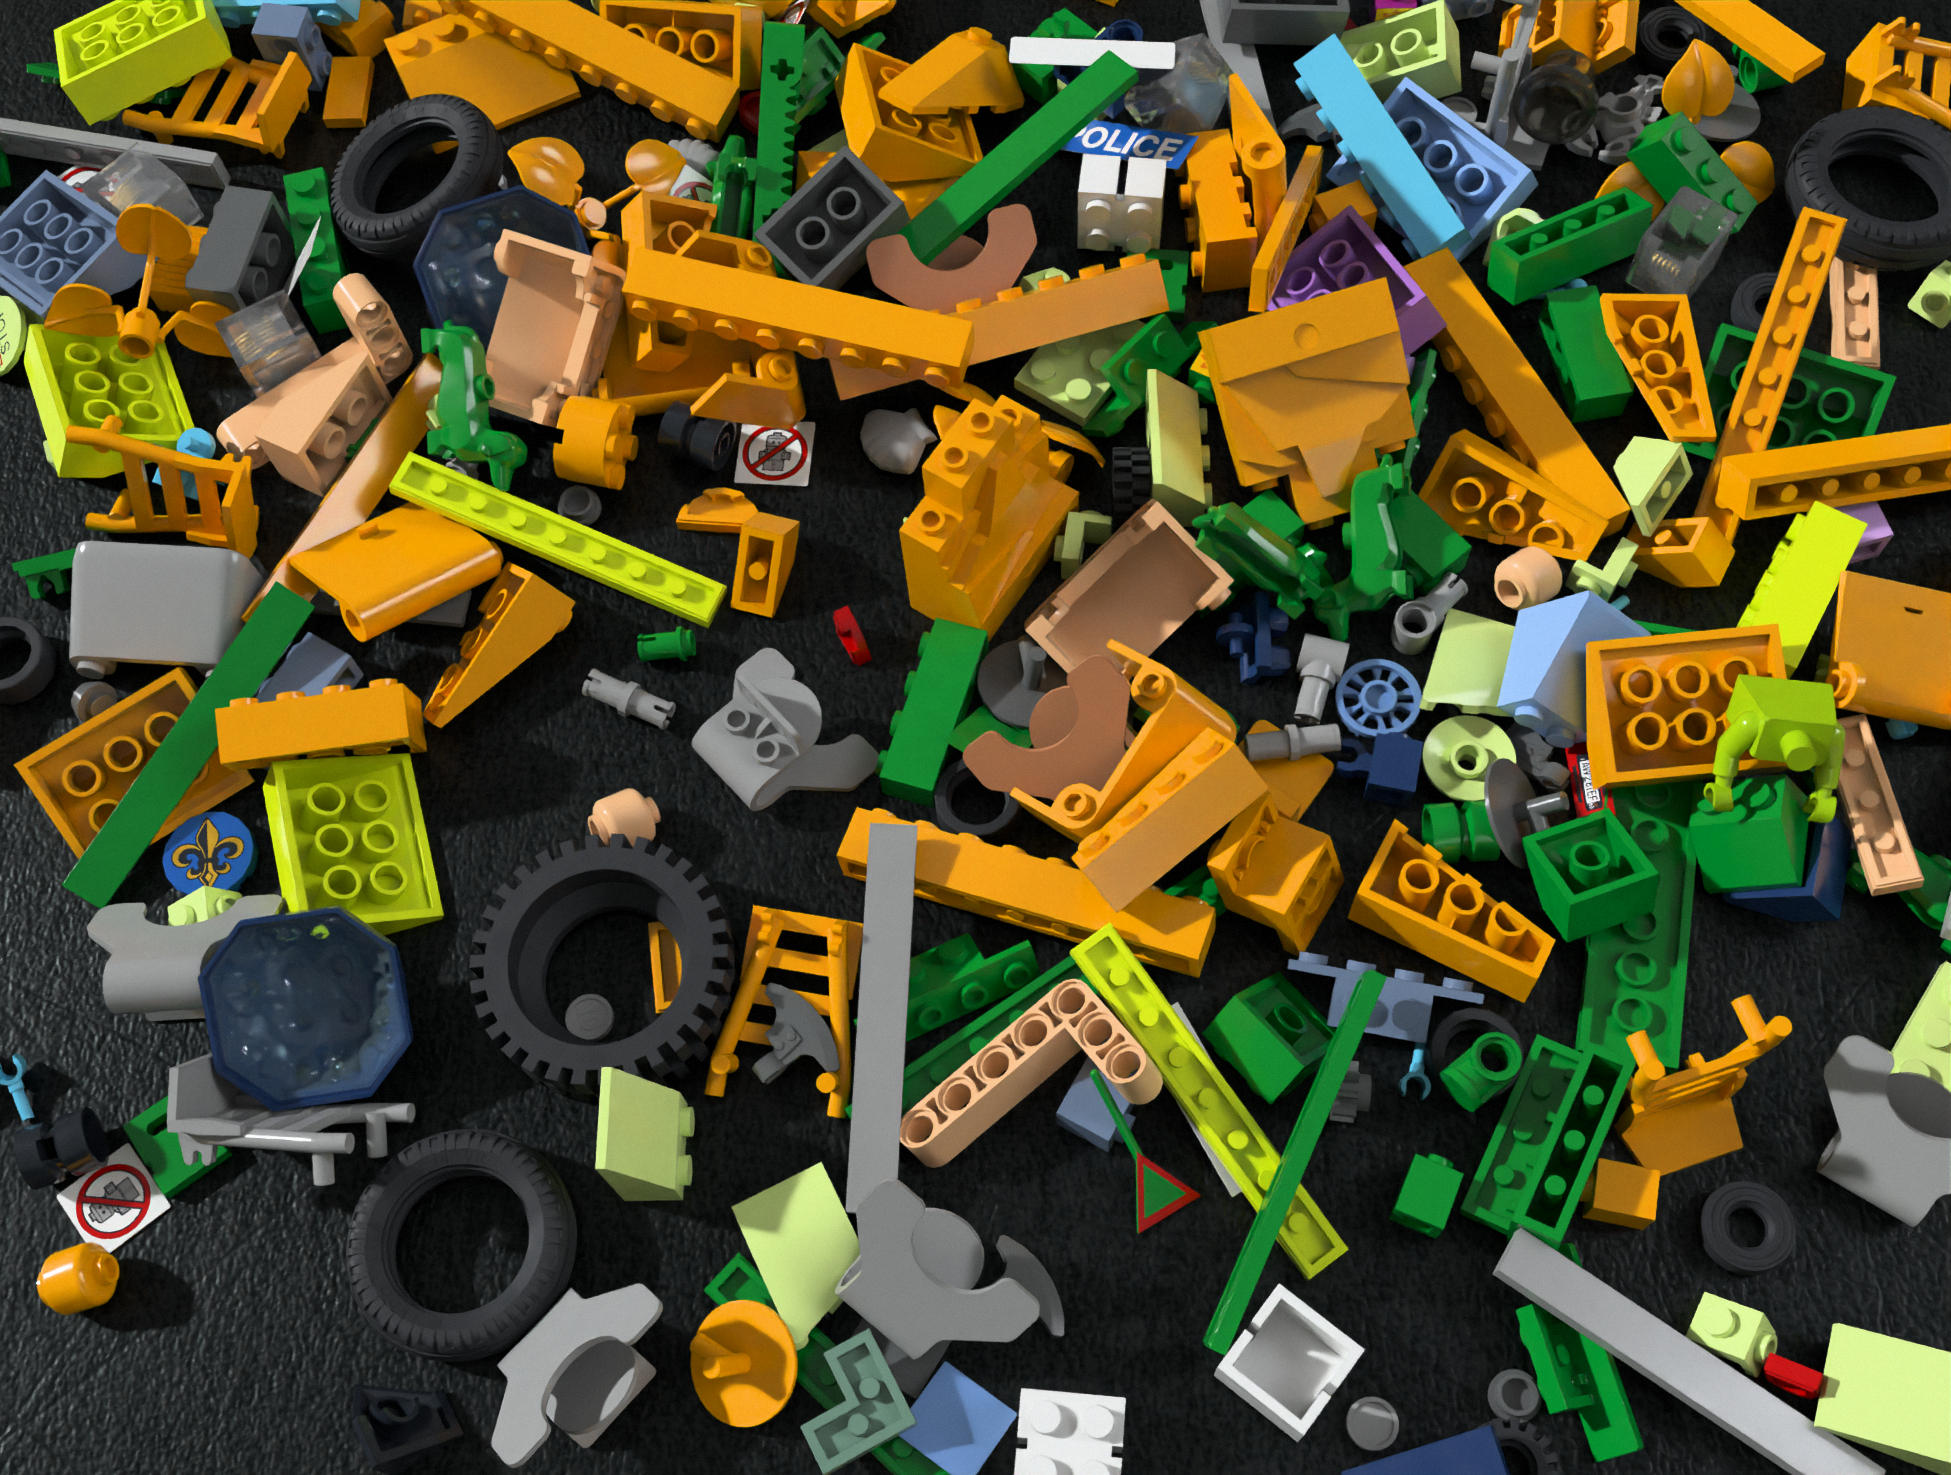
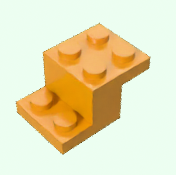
M1542 0L1528 46L1533 48L1531 69L1539 65L1569 90L1586 80H1590L1595 75L1615 64L1625 61L1628 57L1635 54L1639 0ZM1516 4L1503 12L1498 57L1502 58L1504 50L1511 48L1522 5Z
M1269 791L1262 794L1231 820V824L1222 839H1217L1211 846L1207 859V866L1226 909L1276 929L1284 951L1299 956L1300 951L1305 952L1345 881L1330 835L1279 816Z

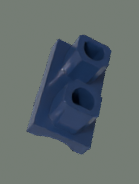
M1255 592L1253 594V602L1241 607L1238 612L1230 613L1229 623L1222 625L1216 631L1218 644L1230 648V657L1240 658L1241 683L1253 685L1263 675L1281 676L1291 665L1290 650L1287 647L1271 645V637L1280 638L1287 631L1289 623L1287 613L1279 607L1269 605V593Z

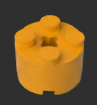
M570 396L561 410L557 423V429L564 430L562 444L554 443L553 461L556 475L568 481L620 490L625 480L627 460L634 461L638 451V436L631 435L635 418L634 405L588 396Z

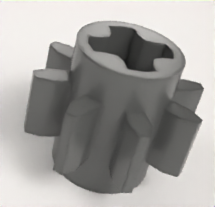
M1351 1061L1330 1110L1331 1121L1354 1123L1357 1111H1369L1371 1075L1358 1072L1359 1061Z

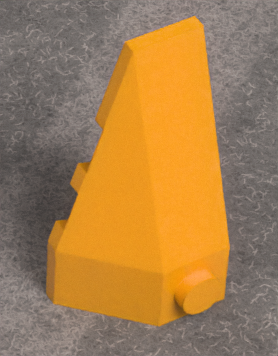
M970 27L969 30L950 35L880 88L878 93L879 98L911 115L947 114L949 107L962 109L967 114H977L979 106H990L989 110L993 113H1006L1022 108L1025 101L1012 64L1009 62L1005 46L992 40L990 32L978 27Z
M1602 293L1600 304L1606 334L1670 442H1714L1717 434L1687 294Z
M1466 429L1450 436L1418 495L1460 536L1466 535L1488 540L1490 543L1500 545L1505 543L1524 548L1535 546L1544 549L1552 556L1576 561L1578 559L1584 562L1588 560L1610 523L1505 451Z
M508 561L478 608V611L484 614L479 626L472 632H465L459 644L462 646L460 652L462 658L459 664L453 663L445 670L423 712V716L437 727L442 728L549 642L556 632L560 633L563 631L572 618L573 612L571 609L576 602L534 573Z

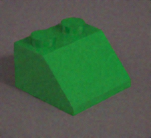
M1786 774L1733 780L1731 785L1734 804L1733 812H1717L1714 810L1713 803L1707 801L1704 796V788L1707 783L1694 786L1689 828L1704 887L1709 894L1802 886L1809 823L1807 819L1810 814L1803 812L1802 809L1808 797Z
M1609 808L1522 838V847L1542 908L1566 942L1654 911L1660 873Z
M1277 972L1234 995L1202 1034L1213 1045L1218 1056L1228 1061L1246 1079L1249 1088L1271 1105L1292 1092L1322 1064L1336 1029L1333 1026H1328V1021L1280 972Z

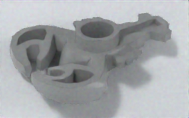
M1639 74L1634 78L1636 87L1632 88L1629 92L1616 96L1612 92H1608L1599 98V101L1594 103L1599 111L1584 112L1572 116L1562 127L1564 145L1568 150L1578 155L1591 157L1593 149H1596L1598 146L1596 131L1600 130L1602 139L1607 145L1605 150L1600 151L1598 159L1606 164L1617 166L1631 161L1626 156V153L1645 128L1644 125L1647 126L1656 122L1662 111V107H1650L1655 94H1662L1665 82L1662 81L1663 77L1653 74L1647 76Z

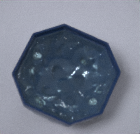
M523 185L439 210L413 264L435 328L444 330L443 325L446 320H452L454 326L472 328L483 344L485 356L509 276L499 272L494 259V250L499 240H501L503 229L591 256L577 214Z
M340 905L240 920L198 976L216 1073L273 1112L371 1097L413 1041L405 974L397 945Z

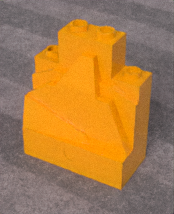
M1386 277L1198 332L1239 485L1245 487L1252 485L1253 492L1279 485L1277 477L1282 476L1291 510L1305 524H1308L1309 530L1334 524L1333 516L1350 512L1351 515V490L1355 477L1365 470L1379 467L1375 448L1379 449L1380 454L1394 452L1406 447L1404 440L1417 436L1406 388L1411 383L1400 329Z
M1004 395L1000 396L993 407L976 398L971 401L923 464L922 474L925 497L899 530L911 607L934 621L936 618L986 630L988 631V642L1054 553L1057 535L1065 536L1068 512L1079 513V492L1049 475L1048 434L1041 431L1040 415Z

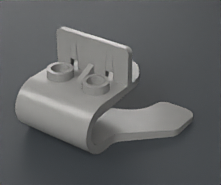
M773 648L760 650L738 667L735 673L733 700L709 718L699 728L692 741L693 749L752 811H759L768 807L790 790L853 791L875 773L879 758L878 752L862 736L857 734L849 735L842 741L834 744L814 745L822 726V712L819 702L807 686L793 680L795 677L794 667L779 651Z
M274 894L242 897L231 908L218 916L201 922L178 926L158 925L145 919L147 907L144 903H123L103 907L87 925V931L91 939L112 954L106 963L103 974V994L108 1009L113 1014L142 1012L149 1021L205 1018L198 976L240 920L279 914L283 907L282 897Z
M1848 1036L1842 1040L1824 1068V1079L1839 1128L1825 1148L1818 1163L1817 1172L1909 1226L1915 1227L1925 1217L1939 1197L1951 1194V1092L1937 1080L1923 1074L1912 1072L1890 1074L1894 1067V1057L1891 1052L1863 1036Z
M891 1178L882 1180L859 1202L856 1218L860 1255L840 1279L835 1289V1294L911 1359H918L935 1343L941 1340L1010 1342L1037 1320L1040 1313L1038 1300L1014 1279L1002 1278L989 1287L971 1290L977 1283L983 1269L984 1250L976 1231L960 1216L944 1209L925 1208V1203L901 1181Z
M634 1284L588 1299H584L570 1287L499 1362L497 1366L505 1374L508 1382L491 1444L496 1453L510 1468H517L523 1465L547 1440L551 1432V1426L548 1423L546 1414L581 1447L588 1448L655 1376L656 1369L631 1346L656 1322L663 1309L662 1302L643 1284Z

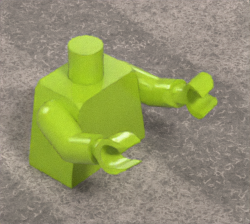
M1738 674L1726 711V717L1731 725L1718 739L1712 771L1716 775L1715 783L1706 784L1704 788L1705 798L1710 803H1713L1712 806L1715 811L1733 812L1734 804L1731 785L1733 777H1737L1740 756L1748 750L1750 755L1756 759L1786 762L1791 770L1797 772L1806 771L1816 766L1813 776L1815 792L1808 796L1802 810L1805 813L1811 814L1807 819L1808 821L1818 823L1831 822L1835 815L1837 803L1836 797L1831 796L1833 789H1837L1846 736L1844 727L1837 722L1832 685Z

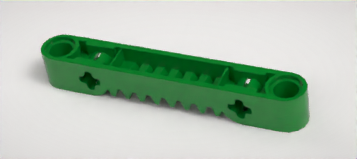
M764 21L753 234L791 198L795 105L801 93L805 36L804 24ZM753 235V241L758 243L757 239ZM774 262L778 278L792 281Z

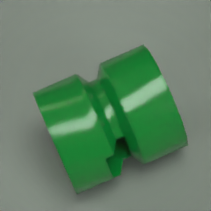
M1485 801L1464 802L1461 810H1458L1453 803L1424 805L1422 813L1423 845L1425 846L1428 843L1443 855L1441 860L1445 863H1457L1461 855L1468 857L1471 862L1498 860L1501 848L1491 829Z

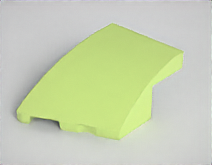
M1451 608L1446 614L1419 708L1433 710L1436 703H1448L1457 706L1462 713H1487L1496 716L1512 717L1497 707L1515 626Z
M822 1162L732 1206L777 1311L793 1336L796 1351L806 1346L809 1342L808 1334L827 1312L833 1314L841 1305L843 1300L835 1294V1289L844 1273L860 1255L857 1235Z

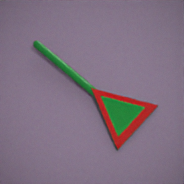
M1093 1069L1090 1072V1076L1136 1161L1137 1233L1139 1234L1201 1195L1144 1157L1100 1072L1097 1069Z

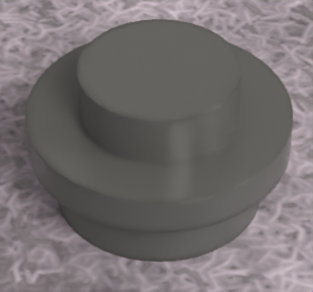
M580 485L566 489L558 503L559 515L584 526L594 523L600 516L602 509L598 495L593 490Z
M86 682L80 685L73 693L71 705L76 717L85 723L117 704V693L112 686L105 682Z
M1517 1369L1505 1370L1496 1375L1491 1381L1488 1388V1401L1493 1412L1499 1418L1502 1417V1420L1512 1417L1520 1419V1423H1524L1532 1419L1540 1409L1542 1399L1538 1391L1537 1382L1526 1372Z

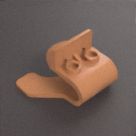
M1013 204L992 210L987 219L989 232L985 247L972 238L961 235L928 265H924L914 256L907 239L903 235L895 234L875 239L866 248V258L872 282L877 288L910 308L924 311L939 309L942 315L956 312L955 304L980 297L982 304L998 300L997 292L1012 288L1037 245L1031 212L1022 204Z
M1093 654L1069 671L1067 675L1068 686L1053 689L1038 701L1031 714L1029 723L1030 738L1035 749L1014 745L996 731L985 732L965 748L963 752L965 765L986 788L1011 793L1013 788L1016 787L1028 795L1045 797L1053 801L1056 800L1062 790L1072 784L1082 783L1099 792L1102 791L1138 735L1127 722L1131 690L1130 683L1107 656Z

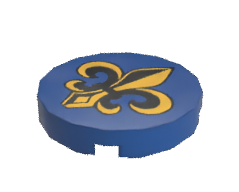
M205 812L189 818L175 829L165 845L162 862L166 878L180 893L186 896L202 886L237 892L242 888L240 884L246 880L247 876L251 878L254 873L259 850L255 836L239 818L225 812Z

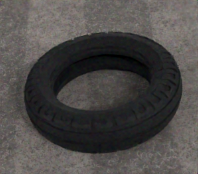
M447 94L423 95L395 105L394 109L386 110V112L376 117L377 120L375 122L372 120L359 132L360 135L353 139L346 148V152L342 154L331 181V211L339 230L359 250L384 260L416 258L439 210L496 192L502 176L504 161L503 148L498 132L492 121L481 109L457 96ZM442 141L459 142L457 157L450 172L432 193L404 210L388 214L375 213L377 196L383 183L405 158L433 143Z
M1856 107L1823 118L1800 138L1787 162L1784 190L1786 202L1793 218L1797 222L1803 207L1848 219L1835 256L1847 262L1853 261V264L1870 269L1876 267V270L1907 271L1927 267L1951 255V133L1939 124L1937 126L1934 125L1935 122L1923 116H1914L1911 112L1895 108L1891 110L1889 107ZM1856 155L1878 156L1898 162L1916 172L1931 187L1938 201V213L1928 219L1914 222H1896L1871 216L1851 205L1837 192L1829 178L1828 166L1838 159Z
M461 1129L432 1135L410 1145L388 1161L373 1177L360 1197L350 1222L346 1244V1265L352 1293L358 1307L371 1326L387 1341L405 1352L421 1358L442 1362H462L491 1356L519 1342L560 1299L570 1278L576 1255L577 1225L575 1212L569 1193L559 1174L540 1153L524 1142L499 1132L482 1129ZM466 1176H481L500 1181L509 1186L519 1197L525 1209L529 1225L528 1249L516 1278L493 1301L468 1312L447 1314L430 1311L421 1307L404 1288L396 1263L397 1240L407 1214L423 1195L446 1181Z

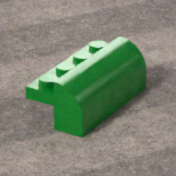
M1537 1034L1460 1208V1214L1507 1235L1506 1241L1510 1242L1515 1231L1523 1228L1558 1251L1630 1081L1636 1061L1589 1041L1584 1052L1581 1053Z

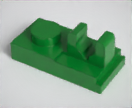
M76 548L11 563L13 571L19 572L20 577H25L30 596L33 599L46 598L43 586L47 579L54 583L57 594L67 593L70 591V585L66 570H72V561Z

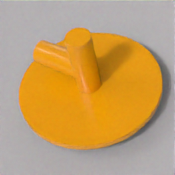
M736 1300L725 1303L706 1317L690 1344L691 1374L695 1390L701 1402L713 1416L731 1426L752 1427L769 1421L786 1405L796 1382L798 1368L797 1351L788 1326L773 1309L753 1300Z

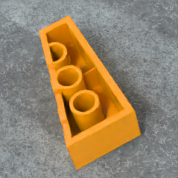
M600 0V17L739 86V91L760 89L762 7L682 0Z
M1229 128L1186 133V135L1198 136L1199 138L1179 170H1173L1175 177L1181 176L1183 182L1178 187L1181 210L1188 209L1189 218L1184 220L1186 242H1194L1195 251L1191 252L1190 255L1193 277L1200 276L1203 293L1250 287L1258 235L1256 228L1250 226L1252 213L1249 202L1244 203V183L1242 176H1238V161Z
M642 190L621 210L624 271L626 275L629 272L637 247L675 255L697 229L710 232L712 220L716 218L718 205ZM627 308L630 368L669 373L691 355L695 330L687 331L677 327L674 323L661 320L644 321L630 314Z
M392 678L373 680L369 682L370 688L351 690L350 685L328 686L323 688V694L305 696V693L301 691L283 692L276 695V701L259 703L257 698L234 699L229 702L230 707L215 709L220 764L233 771L270 767L272 761L299 760L298 755H307V759L345 757L344 751L353 750V754L383 755L388 754L391 746L408 745L410 753L427 752L421 699L403 683L398 684L397 679Z
M1207 727L1099 831L1088 835L1079 844L1078 851L1071 859L1103 899L1118 913L1264 794L1269 787L1235 743Z
M1394 819L1356 893L1347 918L1525 1003L1539 978L1556 940L1506 902L1498 903L1480 889L1482 886L1480 882L1468 873L1462 876L1441 860L1443 855L1428 843L1425 846L1420 844L1407 834L1408 828Z

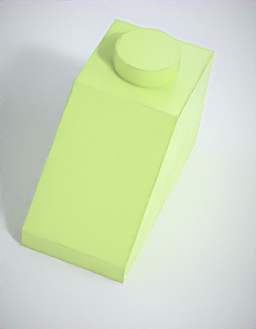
M1634 436L1613 466L1625 499L1631 508L1642 535L1651 537L1693 475L1682 442Z

